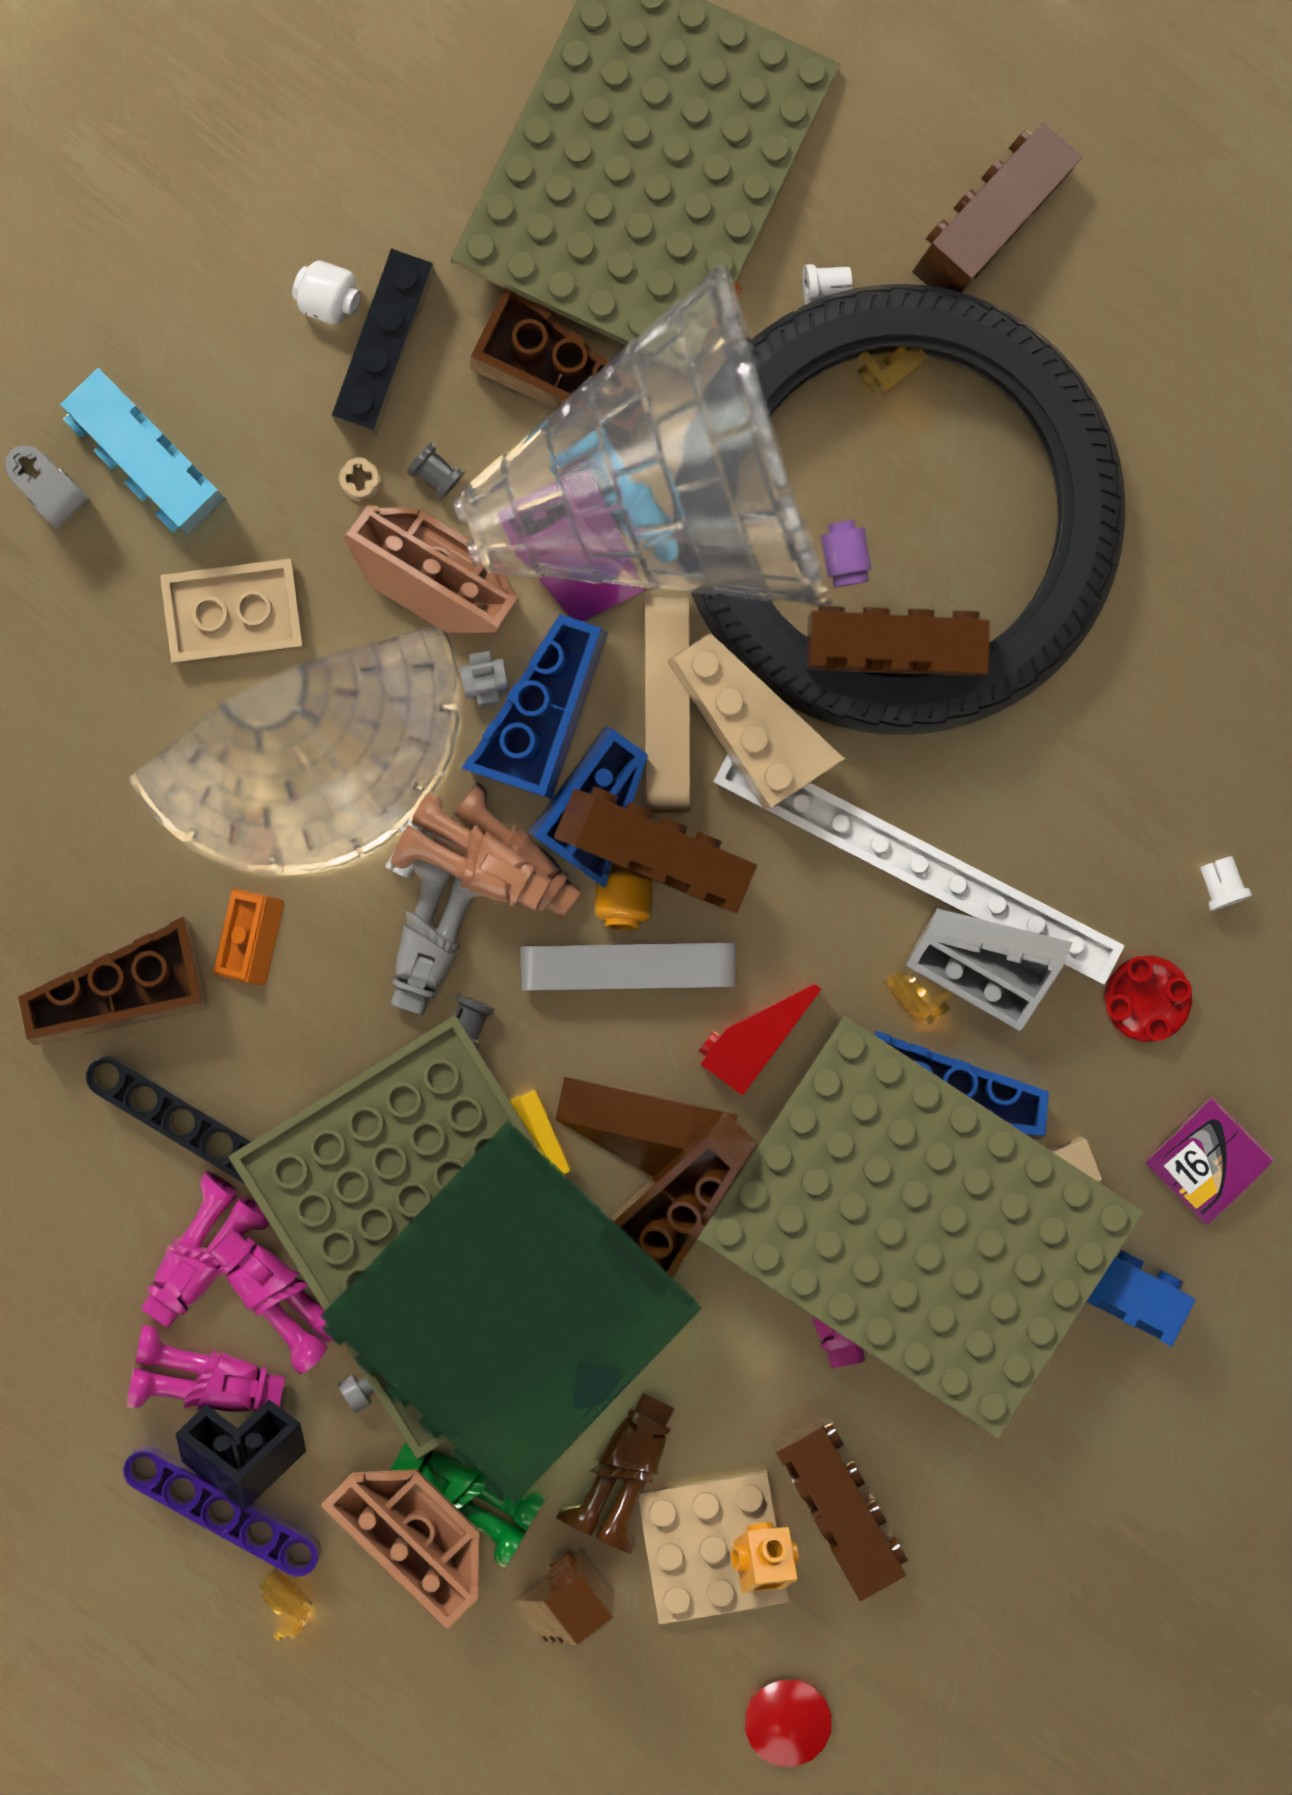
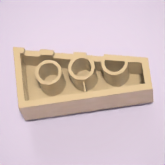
M711 633L667 660L763 809L773 807L845 759Z

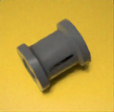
M431 442L413 461L407 473L411 477L417 475L436 491L435 497L441 501L460 481L465 470L461 467L454 468L436 452L437 447Z
M458 994L456 1001L459 1005L455 1015L478 1049L480 1044L478 1037L487 1015H493L495 1009L482 1002Z

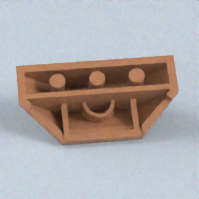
M367 505L345 535V543L372 588L446 633H495L518 599L514 590L510 588L507 577L493 553L421 509L397 507L379 509L378 506Z
M417 1469L351 1473L321 1503L320 1506L447 1630L478 1600L480 1530Z

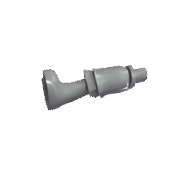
M415 860L413 862V869L421 878L422 884L415 913L406 911L407 925L402 924V938L395 964L396 977L391 982L396 988L390 1004L424 1015L429 998H435V990L442 984L450 966L457 957L455 953L460 946L455 942L466 910L474 897H482L484 895L469 892L470 888L460 887L461 880L454 876L446 908L439 927L435 929L432 926L433 918L442 891L451 874L428 862Z

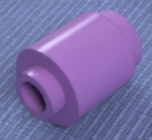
M854 520L829 524V533L821 535L827 576L832 577L834 588L869 582L868 571L872 570L865 527L856 528Z

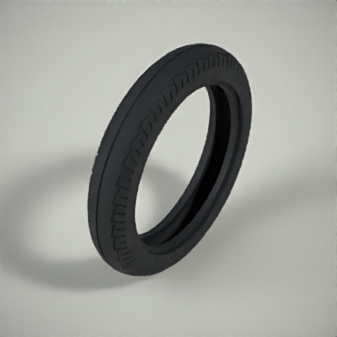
M883 284L838 292L801 306L761 331L731 359L701 402L685 440L675 489V529L684 576L697 609L707 627L720 643L787 705L813 718L847 729L876 734L913 735L957 728L996 714L1032 693L1055 674L1072 656L1100 615L1115 579L1125 530V490L1116 443L1101 406L1074 365L1045 336L1010 312L965 293L926 285ZM883 353H910L947 360L978 374L1000 389L1028 419L1039 437L1049 460L1057 496L1055 542L1047 570L1035 595L1020 616L1003 633L989 642L988 674L986 676L806 670L807 637L785 619L770 601L750 563L742 532L740 498L746 463L763 426L790 394L821 372L846 361Z

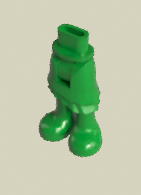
M406 1442L390 1470L417 1469L465 1517L482 1533L493 1540L495 1543L494 1559L498 1565L505 1569L546 1499V1496L539 1492H530L524 1496L509 1492L491 1483L495 1475L482 1474V1468L472 1467L443 1453L431 1450L416 1459ZM477 1497L509 1515L519 1526L474 1504L472 1499Z

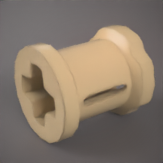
M353 458L348 460L340 470L339 481L341 487L350 498L356 501H366L372 499L378 493L381 487V478L377 468L369 463L367 459ZM357 469H363L366 476H372V480L365 482V489L358 490L354 483H348L349 479L356 476Z

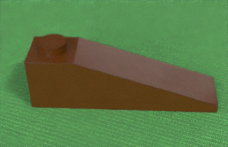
M564 1076L555 1120L654 1177L725 1112L735 1122L738 1115L735 1112Z

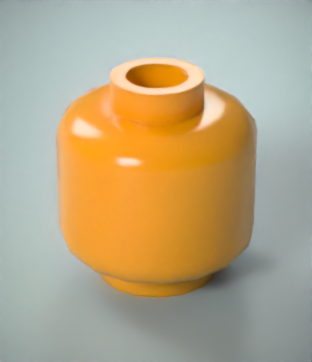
M613 865L612 872L608 873L609 878L606 887L604 888L596 882L595 914L600 920L605 921V927L608 929L621 931L640 929V923L649 920L651 917L652 881L650 878L622 866Z

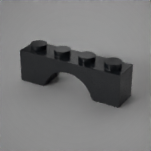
M391 248L332 412L334 421L375 436L377 435L391 396L403 350L415 320L421 312L435 273L433 263Z

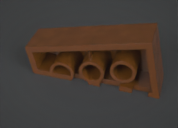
M507 288L503 289L470 357V370L593 428L601 422L610 436L627 444L630 443L648 406L650 392L608 358H603L576 332H571L556 320L552 313L544 306L532 302Z
M818 606V610H812L808 616L806 670L986 676L988 674L990 620L979 619L980 612L953 611L952 618L935 617V610L908 609V615H891L889 608L864 607L863 613L845 612V607Z
M819 1416L772 1441L781 1463L786 1465L794 1486L801 1498L806 1501L816 1525L831 1546L830 1549L859 1601L861 1602L906 1577L902 1564L907 1562L908 1559L896 1537L888 1541L880 1528L887 1521L875 1499L867 1503L860 1492L859 1487L866 1483L854 1461L852 1460L845 1464L837 1449L844 1446V1443L833 1423L830 1422L824 1426Z
M583 1548L574 1554L570 1549L562 1552L548 1564L550 1569L545 1576L512 1600L543 1642L549 1641L554 1643L557 1641L558 1644L565 1642L567 1645H578L614 1618V1589Z

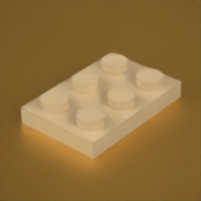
M291 558L160 575L171 663L304 647L293 560Z

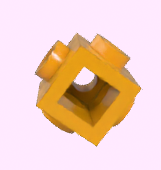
M772 1522L755 1523L747 1526V1531L733 1541L731 1563L734 1571L739 1573L742 1593L784 1589L798 1580L795 1567L798 1563V1548L796 1542L791 1540L789 1527L773 1528Z

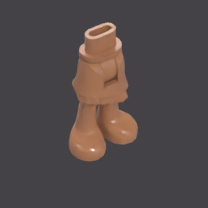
M476 782L453 814L473 827L477 824L484 835L488 831L496 840L518 853L528 864L536 865L535 872L552 881L538 909L543 911L547 908L559 918H562L576 901L582 890L567 880L569 877L568 873L563 872L560 874L562 869L558 863L533 841L528 832L523 835L517 822L512 829H509L488 810L486 806V789ZM438 835L433 838L434 842L443 847L458 852L465 857L467 856V851Z
M429 791L418 805L412 817L411 824L413 827L408 825L405 828L395 848L390 864L399 869H406L415 860H422L445 870L461 880L460 887L470 888L469 892L478 893L501 902H508L510 899V905L514 907L520 903L536 911L552 881L536 873V865L528 864L518 853L496 840L488 831L484 835L477 824L474 825L471 831L454 821L444 813L441 798ZM418 830L432 832L467 851V856L463 857L443 847Z

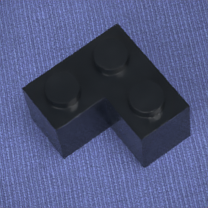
M269 1399L239 1428L235 1427L208 1405H205L175 1433L182 1462L244 1510L306 1452L301 1423Z

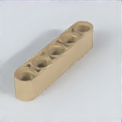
M689 596L645 597V753L648 754L645 763L646 809L653 812H690V696L667 662V660L689 647Z

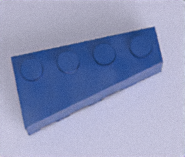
M559 614L531 658L526 671L518 683H515L505 704L494 721H491L485 730L482 740L473 754L468 757L462 769L552 799L608 632L601 627Z
M877 1030L875 1031V1036L1032 1139H1041L1045 1136L1048 1091L995 1072L986 1071L970 1063L938 1054L922 1046L893 1038L891 1035Z

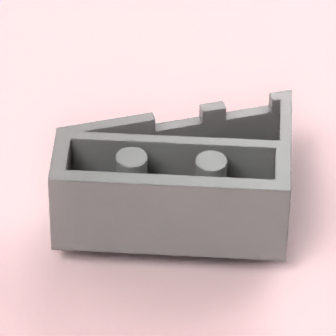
M937 908L918 938L906 966L1021 1032L1061 971L1073 942Z

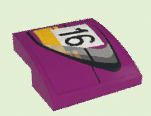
M1211 1097L1180 1125L1179 1130L1147 1158L1145 1164L1208 1225L1273 1162L1274 1158Z

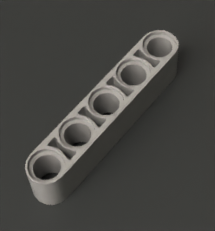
M736 942L520 946L521 990L737 987Z

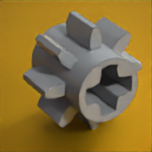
M490 651L469 654L471 664L459 666L465 698L477 697L479 706L499 703L498 693L509 691L503 658L492 660Z

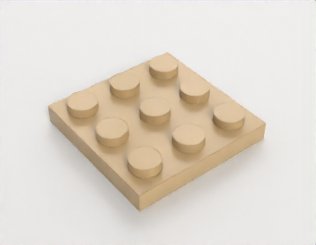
M767 1470L641 1492L638 1503L659 1625L789 1603L787 1587L779 1590L742 1593L739 1573L734 1571L731 1563L733 1541L747 1531V1526L761 1522H772L773 1528H777Z

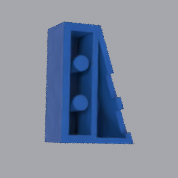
M605 726L528 833L605 888L612 862L555 839L554 835L574 788L591 794L593 786L618 796L616 805L625 809L628 802L633 803L648 754L614 729Z
M1120 1250L1118 1256H1115L1086 1302L1135 1328L1137 1327L1160 1339L1159 1341L1172 1347L1196 1299L1180 1289L1184 1281L1162 1270H1159L1155 1277L1141 1269L1145 1261Z

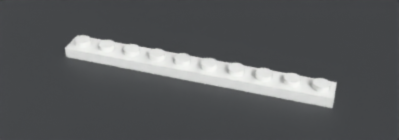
M727 754L713 783L763 808ZM810 782L773 807L765 809L971 917L1073 942L1064 965L1105 985L1124 948L1123 944Z

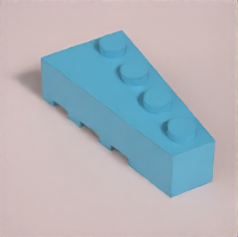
M99 368L87 377L60 404L68 412L63 418L67 425L80 438L88 433L99 444L93 451L111 470L118 464L130 476L124 483L142 502L149 496L160 507L155 515L171 532L174 533L180 528L189 535L226 499Z

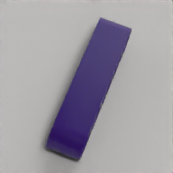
M150 1445L142 1446L136 1449L125 1461L123 1467L124 1478L132 1488L281 1571L298 1577L307 1575L316 1567L321 1554L319 1541L313 1534L256 1502H253L246 1510L242 1509L182 1461L159 1448ZM140 1457L150 1458L156 1465V1475L149 1479L140 1477L134 1468L135 1460ZM184 1478L192 1482L195 1487L194 1498L190 1500L179 1499L173 1492L175 1480ZM217 1500L229 1502L234 1509V1517L229 1521L217 1520L211 1512L212 1503ZM255 1522L267 1523L273 1532L272 1539L264 1543L255 1541L250 1535V1525ZM295 1543L305 1544L310 1549L312 1558L305 1564L294 1563L288 1555V1548Z

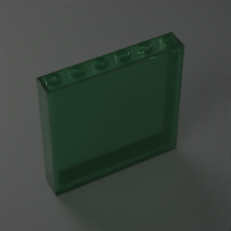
M507 1120L326 1308L320 1317L326 1322L321 1328L333 1341L340 1346L346 1341L358 1352L354 1360L372 1377L378 1372L391 1384L386 1390L400 1405L406 1408L411 1403L423 1415L419 1422L431 1435L438 1439L443 1434L456 1446L451 1453L469 1470L474 1466L481 1470L488 1477L483 1482L484 1485L498 1499L503 1501L508 1496L516 1503L702 1309V1306L515 1125Z

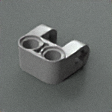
M29 445L17 446L6 456L5 470L9 478L55 529H59L90 500L83 490L62 469H59L43 452ZM22 458L37 459L33 467L36 471H40L41 474L36 479L26 473L19 474L23 470V466L20 463Z

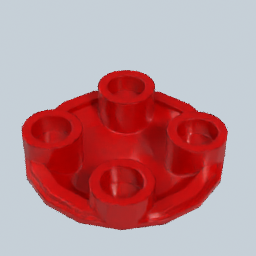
M1154 955L1136 956L1121 964L1109 978L1105 991L1106 1012L1114 1027L1127 1038L1144 1043L1163 1041L1176 1034L1188 1020L1193 1004L1192 986L1183 971L1170 960Z
M778 1680L764 1686L760 1691L755 1692L751 1696L745 1713V1733L751 1748L767 1762L779 1767H797L812 1761L825 1748L831 1735L832 1715L827 1702L817 1689L808 1682Z

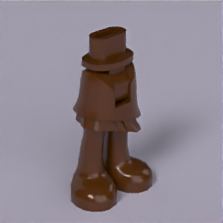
M643 1393L635 1411L629 1409L627 1413L629 1417H626L619 1424L603 1452L596 1458L599 1463L589 1470V1472L597 1476L581 1503L564 1506L560 1509L556 1518L592 1536L601 1511L617 1479H623L624 1483L607 1519L600 1527L596 1538L616 1549L631 1554L635 1546V1540L629 1532L628 1525L646 1483L653 1482L654 1474L657 1475L666 1442L665 1434H669L671 1430L666 1426L675 1408Z

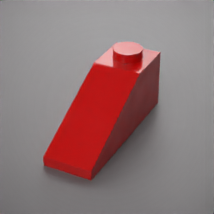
M812 983L725 1027L721 1034L713 1030L698 1050V1052L704 1055L699 1062L700 1065L743 1096L821 991V988Z

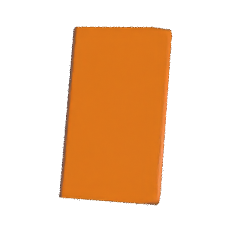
M232 888L213 974L252 984H266L284 908V901L282 899Z

